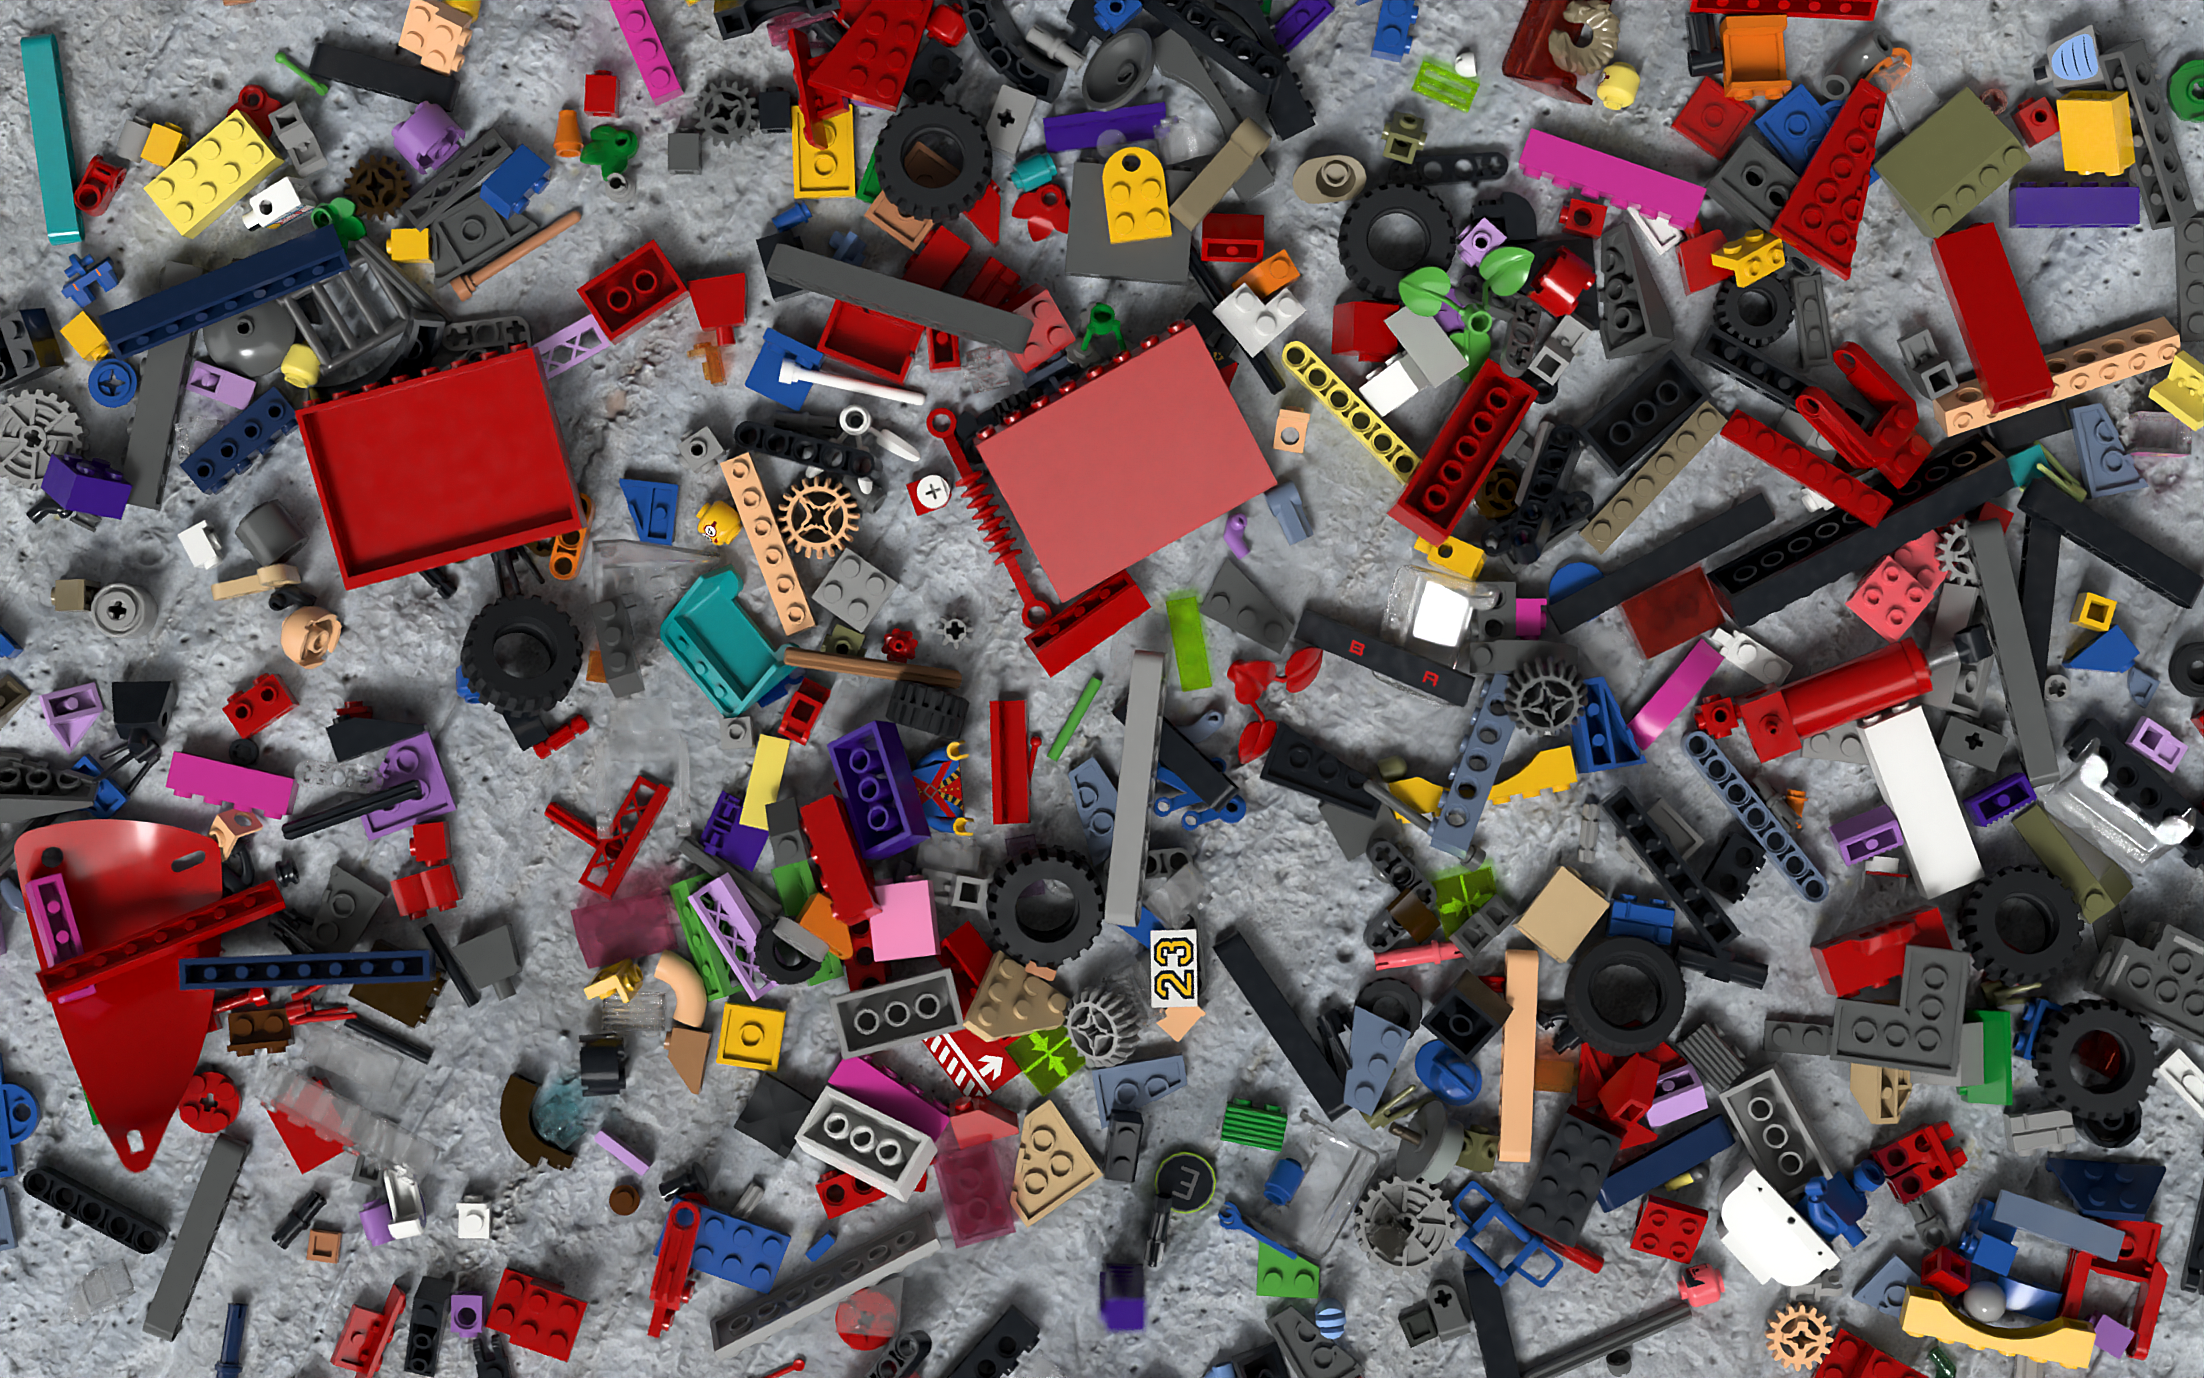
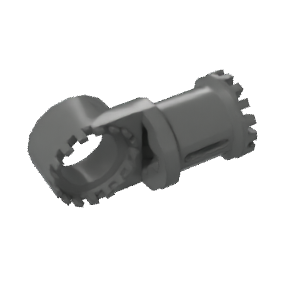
M1926 1192L1903 1205V1207H1908L1916 1222L1914 1227L1919 1234L1922 1245L1934 1251L1941 1246L1947 1247V1244L1950 1242V1235L1939 1213H1935L1927 1199L1928 1193ZM1932 1228L1940 1229L1943 1235L1942 1241L1937 1245H1930L1926 1238L1927 1232Z

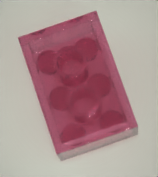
M993 1140L963 1149L956 1148L935 1154L932 1162L956 1249L1016 1232L1017 1226Z

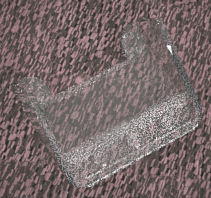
M1403 565L1395 573L1378 637L1455 669L1472 609L1475 608L1479 611L1492 609L1497 603L1500 590L1487 584L1427 568ZM1371 670L1376 679L1437 709L1458 706Z
M2095 737L2061 775L2060 781L2055 782L2047 791L2044 797V807L2048 813L2129 872H2141L2181 843L2195 828L2197 811L2191 807L2183 817H2168L2158 827H2155L2100 786L2107 776L2108 766L2106 761L2098 755L2101 740Z

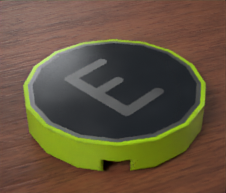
M1182 1151L1168 1156L1161 1162L1156 1171L1154 1184L1157 1193L1169 1194L1173 1198L1172 1211L1188 1214L1199 1211L1209 1203L1214 1195L1216 1180L1214 1171L1205 1158L1197 1153Z

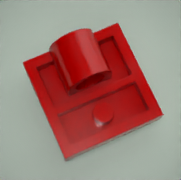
M1648 1194L1646 1202H1642L1638 1210L1635 1230L1630 1240V1248L1690 1264L1707 1223L1708 1210Z

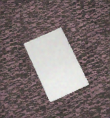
M1405 306L1384 320L1434 388L1469 366L1468 362L1432 316H1419Z

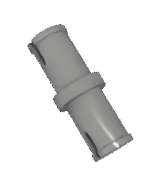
M1037 23L1031 27L1025 40L1048 53V58L1052 60L1056 58L1076 73L1079 72V69L1082 68L1087 59L1085 54L1083 55L1065 43L1066 39L1061 36L1057 38Z

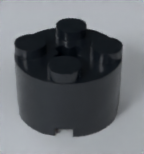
M617 1033L579 1035V1043L585 1042L586 1047H581V1050H579L581 1086L588 1085V1089H583L582 1096L620 1095V1089H626L625 1068L619 1069V1058H624V1038H617Z
M2102 1083V1084H2096V1085H2092V1086H2090V1087H2088V1088H2093V1089L2101 1088V1087L2105 1086L2106 1084H2104V1083ZM2138 1101L2136 1103L2137 1109L2131 1113L2123 1112L2120 1118L2110 1119L2108 1122L2083 1118L2072 1114V1119L2076 1131L2086 1141L2103 1148H2122L2133 1142L2139 1135L2142 1127V1108Z

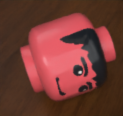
M1709 1263L1685 1268L1681 1275L1682 1281L1677 1282L1681 1299H1687L1693 1307L1716 1303L1720 1300L1721 1293L1725 1292L1720 1270L1718 1268L1714 1269Z

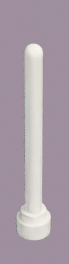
M783 358L779 382L791 384V381L798 382V380L915 405H923L926 400L922 393L801 368V365L795 363L793 359Z

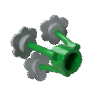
M1102 302L1089 304L1086 311H1082L1079 314V320L1081 321L1080 331L1085 335L1084 339L1076 338V341L1065 347V350L1068 352L1066 357L1068 362L1087 368L1090 364L1098 363L1100 358L1099 354L1095 352L1096 346L1090 343L1092 336L1100 338L1102 335L1114 331L1118 345L1117 349H1112L1109 353L1112 358L1111 362L1114 361L1113 356L1126 349L1132 351L1140 345L1137 343L1131 345L1129 341L1124 340L1120 329L1121 322L1115 320V312L1112 307Z

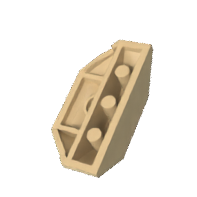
M1875 999L1873 1001L1900 1005V999ZM1851 1063L1850 1091L1871 1124H1897L1901 1118L1900 1113L1905 1108L1912 1092L1910 1071Z

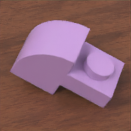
M2145 716L2140 717L2125 742V745L2133 752L2146 757L2170 773L2175 771L2188 749L2187 745L2170 735L2171 732Z

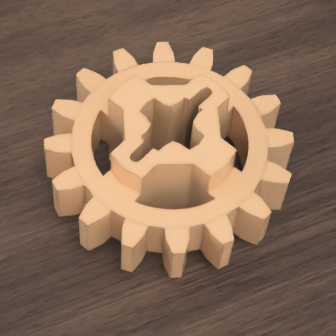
M1798 1302L1796 1309H1793L1788 1303L1786 1304L1785 1313L1778 1309L1775 1310L1778 1317L1776 1321L1773 1319H1768L1767 1321L1772 1330L1764 1331V1335L1772 1340L1765 1345L1768 1350H1775L1771 1355L1775 1361L1782 1358L1781 1364L1784 1368H1787L1792 1363L1796 1371L1800 1370L1801 1364H1805L1811 1370V1362L1813 1360L1821 1364L1823 1361L1820 1354H1830L1831 1352L1825 1345L1834 1340L1830 1335L1826 1334L1832 1330V1326L1829 1323H1823L1827 1317L1822 1312L1816 1315L1817 1309L1813 1305H1810L1805 1310L1802 1302ZM1807 1319L1816 1324L1818 1331L1808 1329L1809 1323ZM1799 1331H1802L1804 1337H1799L1798 1342H1796L1793 1336H1798ZM1780 1342L1789 1344L1790 1354L1782 1350Z

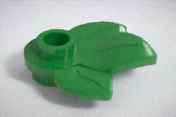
M599 126L590 131L593 142L588 143L581 152L580 161L588 165H601L602 177L607 182L609 181L607 177L610 174H622L627 169L629 159L633 158L638 151L639 140L630 130L617 131L612 126ZM623 141H627L625 145L619 146Z
M337 197L331 203L322 202L316 205L311 213V223L315 229L333 224L347 256L348 242L357 241L363 236H367V230L364 222L359 217L353 215L356 204L348 198Z

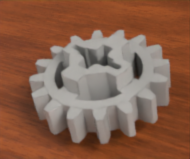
M1962 519L1961 527L1951 523L1950 533L1944 531L1940 533L1945 540L1943 543H1935V546L1941 549V553L1934 555V558L1943 561L1938 569L1942 572L1948 571L1946 575L1948 580L1953 581L1957 577V584L1964 586L1968 579L1969 585L1977 586L1971 554H1969V558L1962 556L1964 552L1969 551L1965 528L1967 525H1970L1969 520ZM1974 519V521L1972 522V524L1978 523V522H1981V521ZM1958 538L1956 544L1951 548L1953 542ZM1952 562H1960L1964 572L1958 571Z

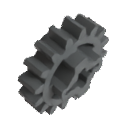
M722 80L720 88H716L713 83H710L711 92L707 93L701 90L700 94L703 100L694 101L693 103L699 111L692 113V117L700 120L695 125L697 131L705 129L702 138L707 141L713 137V145L715 147H718L720 142L724 141L728 149L731 146V141L734 140L741 146V137L743 135L747 138L752 137L749 128H758V123L753 120V117L759 116V110L752 109L757 101L755 97L747 99L750 93L749 89L746 87L740 92L739 84L736 81L732 84V87H728L727 82ZM723 95H732L740 100L730 101L725 99ZM713 100V101H714L713 109H712V111H711L710 113H708L707 116H706V111H707L708 105H709V104L711 103V101ZM727 108L731 112L729 120L721 117L722 109ZM746 112L745 121L743 125L739 128L738 122L740 120V117L745 115ZM721 127L727 129L729 134L718 133L712 130V128Z

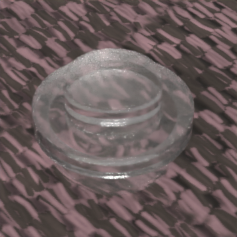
M1106 130L1097 140V150L1107 160L1117 151L1127 148L1126 137L1118 130Z

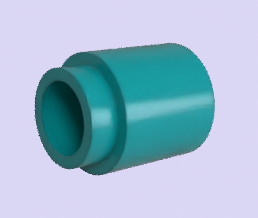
M1046 152L1042 155L1040 153L1034 154L1012 165L1014 171L1010 173V177L1017 190L1022 188L1027 193L1052 181V177L1058 173L1051 156Z

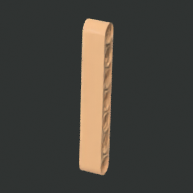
M1506 949L1505 992L1503 993V1000L1514 1009L1502 1027L1498 1136L1500 1138L1497 1159L1501 1162H1530L1538 950Z

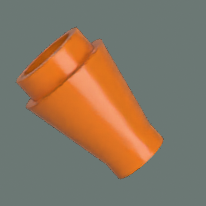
M561 110L558 112V123L553 148L556 149V154L560 157L572 158L580 156L584 144L577 120V112L574 110Z

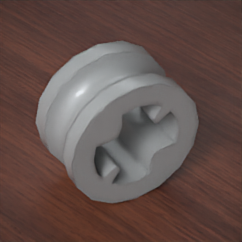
M2062 675L2047 676L2044 699L2049 702H2061L2068 698L2071 692V685L2068 679ZM2051 681L2062 684L2059 696L2056 693H2049L2048 687H2052L2050 685Z

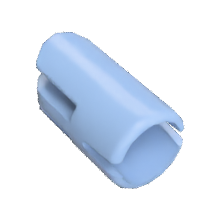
M1335 1298L1322 1299L1315 1307L1316 1325L1320 1327V1333L1326 1338L1335 1339L1340 1337L1344 1333V1324L1347 1320L1344 1306Z

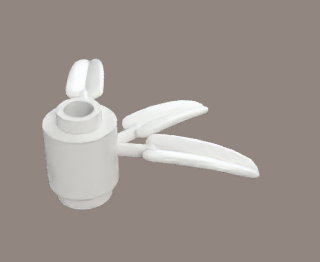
M857 404L849 405L841 412L840 425L844 432L838 439L831 438L829 442L841 444L850 435L856 438V449L870 453L869 448L863 446L861 436L870 432L877 437V444L910 461H918L921 457L920 453L899 436L887 429L879 432L871 427L872 418L866 408ZM859 416L862 418L863 422L860 427H853L851 425L853 417ZM841 451L836 452L833 455L832 462L838 457ZM870 459L862 462L860 466L862 474L870 470ZM808 466L806 477L809 479L814 478L824 470ZM858 479L861 491L864 494H869L872 490L873 481L867 482Z

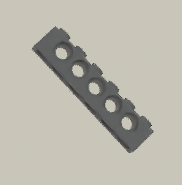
M2140 39L2115 45L2098 55L2097 59L2107 90L2128 92L2135 163L2131 166L2137 185L2140 187V194L2151 229L2157 230L2178 226L2197 214V210L2144 41Z

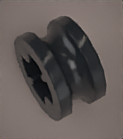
M237 739L229 747V757L236 765H251L259 757V747L251 739ZM241 744L244 747L251 748V754H247L250 758L247 760L244 757L237 756V750H241L238 748Z
M292 857L287 858L285 863L281 861L275 862L276 873L283 888L288 887L290 882L294 884L300 882L298 869Z

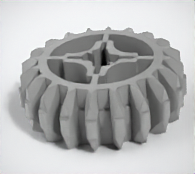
M1096 985L1088 986L1076 992L1066 1003L1067 1008L1062 1014L1066 1018L1063 1026L1068 1031L1064 1036L1071 1039L1072 1044L1070 1047H1076L1078 1050L1077 1057L1085 1056L1087 1064L1094 1063L1097 1068L1104 1066L1106 1068L1113 1067L1118 1063L1121 1064L1126 1061L1136 1050L1135 1045L1140 1041L1137 1033L1141 1028L1135 1024V1021L1139 1016L1132 1015L1131 1008L1133 1005L1125 1003V995L1117 996L1116 988L1108 990L1106 985L1098 987Z

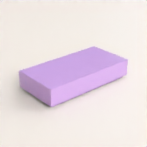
M605 1127L594 1137L595 1142L640 1176L644 1175L653 1165V1163Z

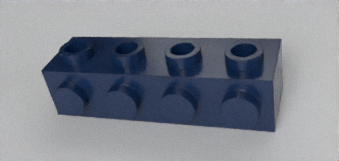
M273 386L180 464V467L202 493L207 495L214 493L217 495L230 484L228 480L236 473L241 475L253 465L251 461L260 453L262 456L269 453L277 445L275 440L281 435L285 434L287 436L299 427L294 412L298 409L280 388Z

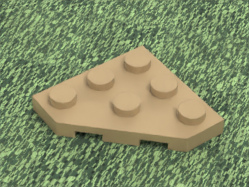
M999 950L992 956L962 1025L986 1042L996 1041L999 1038L1008 1036L1016 1037L1032 1034L1039 1030H1053L1063 1025L1065 1017L1062 1013L1066 1010V1003L1070 999L1039 977L1025 972L1026 970L1022 965Z
M1050 1098L1025 1115L1010 1204L1028 1228L1103 1175Z

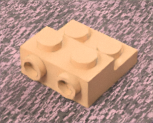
M411 0L398 45L421 56L422 65L449 77L454 71L458 72L464 63L465 55L462 52L472 36V30L469 28L473 17L439 0Z

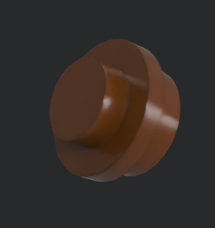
M619 1185L613 1189L609 1196L610 1207L618 1215H630L638 1209L640 1195L631 1185Z

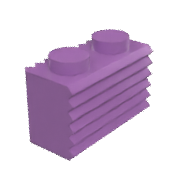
M1886 804L1828 827L1834 847L1846 866L1849 867L1852 863L1856 865L1857 861L1868 860L1869 856L1874 857L1875 854L1885 853L1886 850L1891 851L1892 847L1897 848L1898 845L1902 846L1904 844L1898 822Z

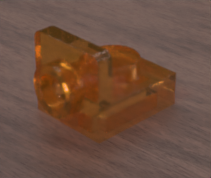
M711 342L693 345L694 350L687 351V356L690 360L707 359V362H702L705 380H710L714 387L727 385L720 348L712 346Z

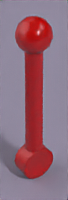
M1033 736L1030 739L1032 746L1029 758L1030 783L1037 750L1042 744V739L1039 736Z
M801 1358L795 1359L792 1365L763 1378H778L794 1370L802 1371L805 1367V1362Z

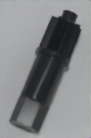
M1157 1193L1154 1196L1149 1231L1146 1235L1147 1242L1144 1260H1148V1266L1156 1267L1157 1262H1162L1165 1243L1168 1239L1166 1235L1173 1198L1165 1193Z

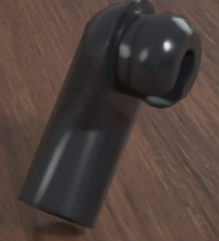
M46 496L29 509L26 515L33 523L37 524L49 513L58 514L60 518L66 519L71 516L73 511L64 509L52 497Z
M289 585L273 592L268 604L272 610L281 611L294 604L302 607L314 606L317 597L294 585Z

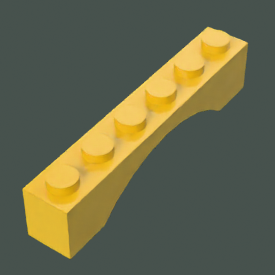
M1570 745L1536 752L1528 763L1514 775L1493 784L1487 800H1492V804L1497 805L1511 802V795L1522 793L1523 799L1540 796V789L1552 787L1553 793L1571 789L1570 783L1578 782ZM1412 777L1387 783L1388 791L1420 814L1432 812V817H1439L1443 809L1438 807L1440 798L1444 790L1450 791L1449 788L1432 784L1421 777ZM1472 789L1459 790L1463 797L1469 798L1475 795ZM1392 809L1395 819L1401 818L1402 824L1410 823V821Z
M1911 1285L1906 1287L1899 1316L1902 1330L1914 1337L1928 1335L1948 1344H1953L1955 1341L1967 1343L1973 1349L1984 1350L1986 1347L1996 1349L1999 1353L2006 1356L2025 1355L2031 1360L2040 1363H2046L2047 1360L2054 1361L2069 1369H2077L2078 1367L2088 1369L2096 1332L2091 1322L2062 1316L2047 1323L2026 1328H2002L1978 1323L1956 1310L1938 1291Z

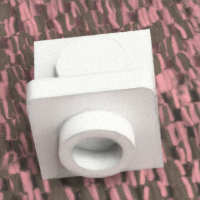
M465 1195L464 1200L456 1203V1209L459 1210L458 1238L489 1239L491 1237L492 1200H483V1195Z

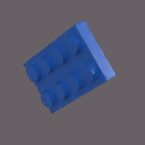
M677 1195L674 1196L653 1249V1255L659 1257L670 1210L676 1203L689 1199ZM695 1202L701 1210L702 1218L690 1268L769 1295L791 1236ZM681 1208L678 1210L676 1218L680 1224L686 1226L693 1223L694 1214L688 1208Z

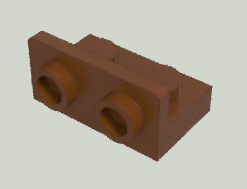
M285 1008L228 1013L230 1045H227V1052L236 1051L237 1057L255 1055V1049L267 1048V1054L286 1052V1046L295 1044L293 1026L288 1021Z

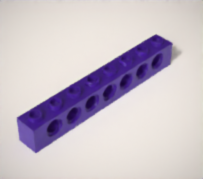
M1106 1263V1272L1100 1271L1099 1322H1106V1331L1145 1332L1146 1295L1143 1264Z

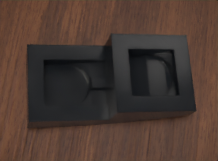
M504 710L502 713L522 751L551 736L539 715L529 717L527 712H522L519 718L511 717V711Z

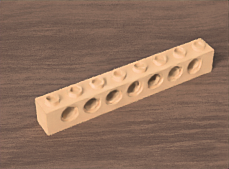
M2163 316L2046 355L2044 358L2055 385L2051 398L1992 415L1977 378L1958 384V388L1932 401L1935 419L1947 436L1950 437L2173 363L2175 355L2181 352L2180 334Z

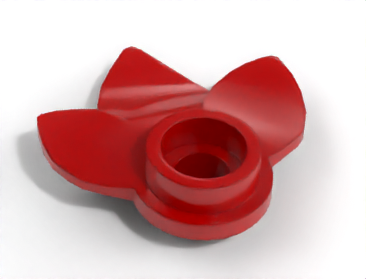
M250 84L240 91L238 102L228 109L226 118L236 109L247 113L269 140L272 135L273 126L268 115L282 108L283 105L278 100L269 98L268 92L263 87ZM258 95V104L252 106L250 104L251 97Z
M1045 183L1038 188L1037 192L1023 194L1014 204L1012 217L1028 220V231L1034 242L1046 239L1054 228L1061 233L1068 234L1070 209L1065 204V192L1058 184ZM1049 193L1056 196V201L1053 204H1048L1044 200L1045 196Z

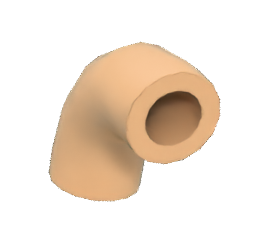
M664 949L654 978L669 984L675 992L677 1002L672 1018L684 1024L701 1028L708 1000L703 979L691 962L670 950Z

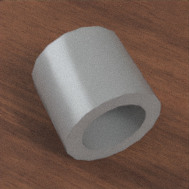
M111 583L104 586L95 595L91 604V617L95 626L103 634L113 638L137 639L146 635L154 627L158 618V606L154 596L145 588L128 583ZM121 601L122 607L126 608L127 612L126 614H120L119 619H116L117 614L113 612V607L118 606Z

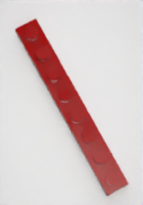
M274 879L38 971L35 974L48 1003L286 908V905Z

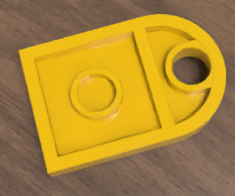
M1127 147L1114 153L1106 162L1102 177L1110 243L1118 244L1171 237L1172 231L1164 171L1158 158L1150 151L1139 147ZM1134 155L1140 160V167L1136 171L1130 172L1124 169L1122 161L1126 156Z

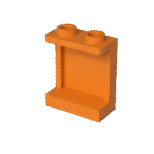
M1787 15L1729 16L1719 25V34L1723 57L1725 97H1735L1737 101L1752 99L1753 96H1765L1767 100L1782 98L1791 89L1792 81L1787 80L1783 39V32L1788 27Z

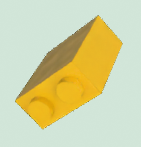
M2072 90L2056 100L2065 171H2078L2079 175L2105 172L2106 176H2116L2124 173L2126 168L2135 163L2127 91Z

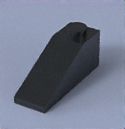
M350 714L332 719L334 725L325 728L338 763L348 762L431 731L429 725L359 717L351 718Z

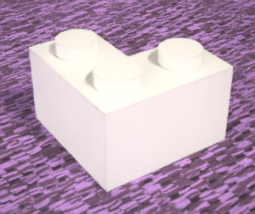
M1244 282L1212 312L1253 358L1306 310L1287 288L1264 305Z
M1406 350L1387 360L1385 363L1388 368L1384 371L1380 366L1366 376L1368 382L1359 388L1361 394L1380 419L1432 385Z

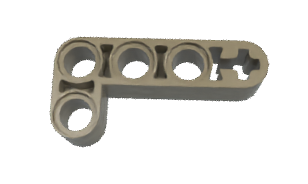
M1248 116L1231 135L1229 142L1179 196L1168 212L1192 232L1271 143L1272 136Z

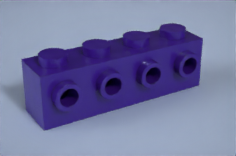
M2037 182L2018 183V187L2009 191V228H2132L2140 224V187H2129V182L2110 183V187H2099L2098 182H2082L2080 187H2068V182L2049 183V187H2037Z

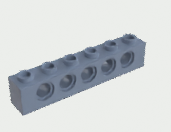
M1495 674L1492 681L1487 679L1480 695V697L1485 698L1482 709L1475 707L1469 723L1475 726L1472 735L1465 734L1459 749V752L1464 753L1460 764L1454 762L1448 778L1453 781L1450 791H1443L1438 807L1443 809L1439 819L1433 817L1427 835L1432 837L1430 847L1465 859L1516 725L1515 721L1509 719V711L1506 710L1504 714H1496L1490 708L1494 704H1500L1505 708L1504 688H1508V676L1503 674ZM1484 731L1491 732L1496 739L1492 742H1486L1480 737V733ZM1480 759L1485 764V768L1476 770L1470 766L1469 761ZM1464 786L1470 787L1475 795L1469 798L1463 797L1458 789ZM1452 814L1460 815L1464 823L1458 826L1453 825L1449 822L1448 816Z

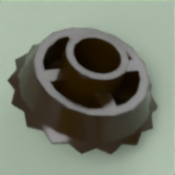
M1495 462L1472 500V505L1477 508L1479 515H1484L1487 520L1494 519L1499 522L1502 519H1509L1513 513L1517 512L1518 505L1515 503L1521 481L1514 469L1509 468L1505 463L1498 464Z

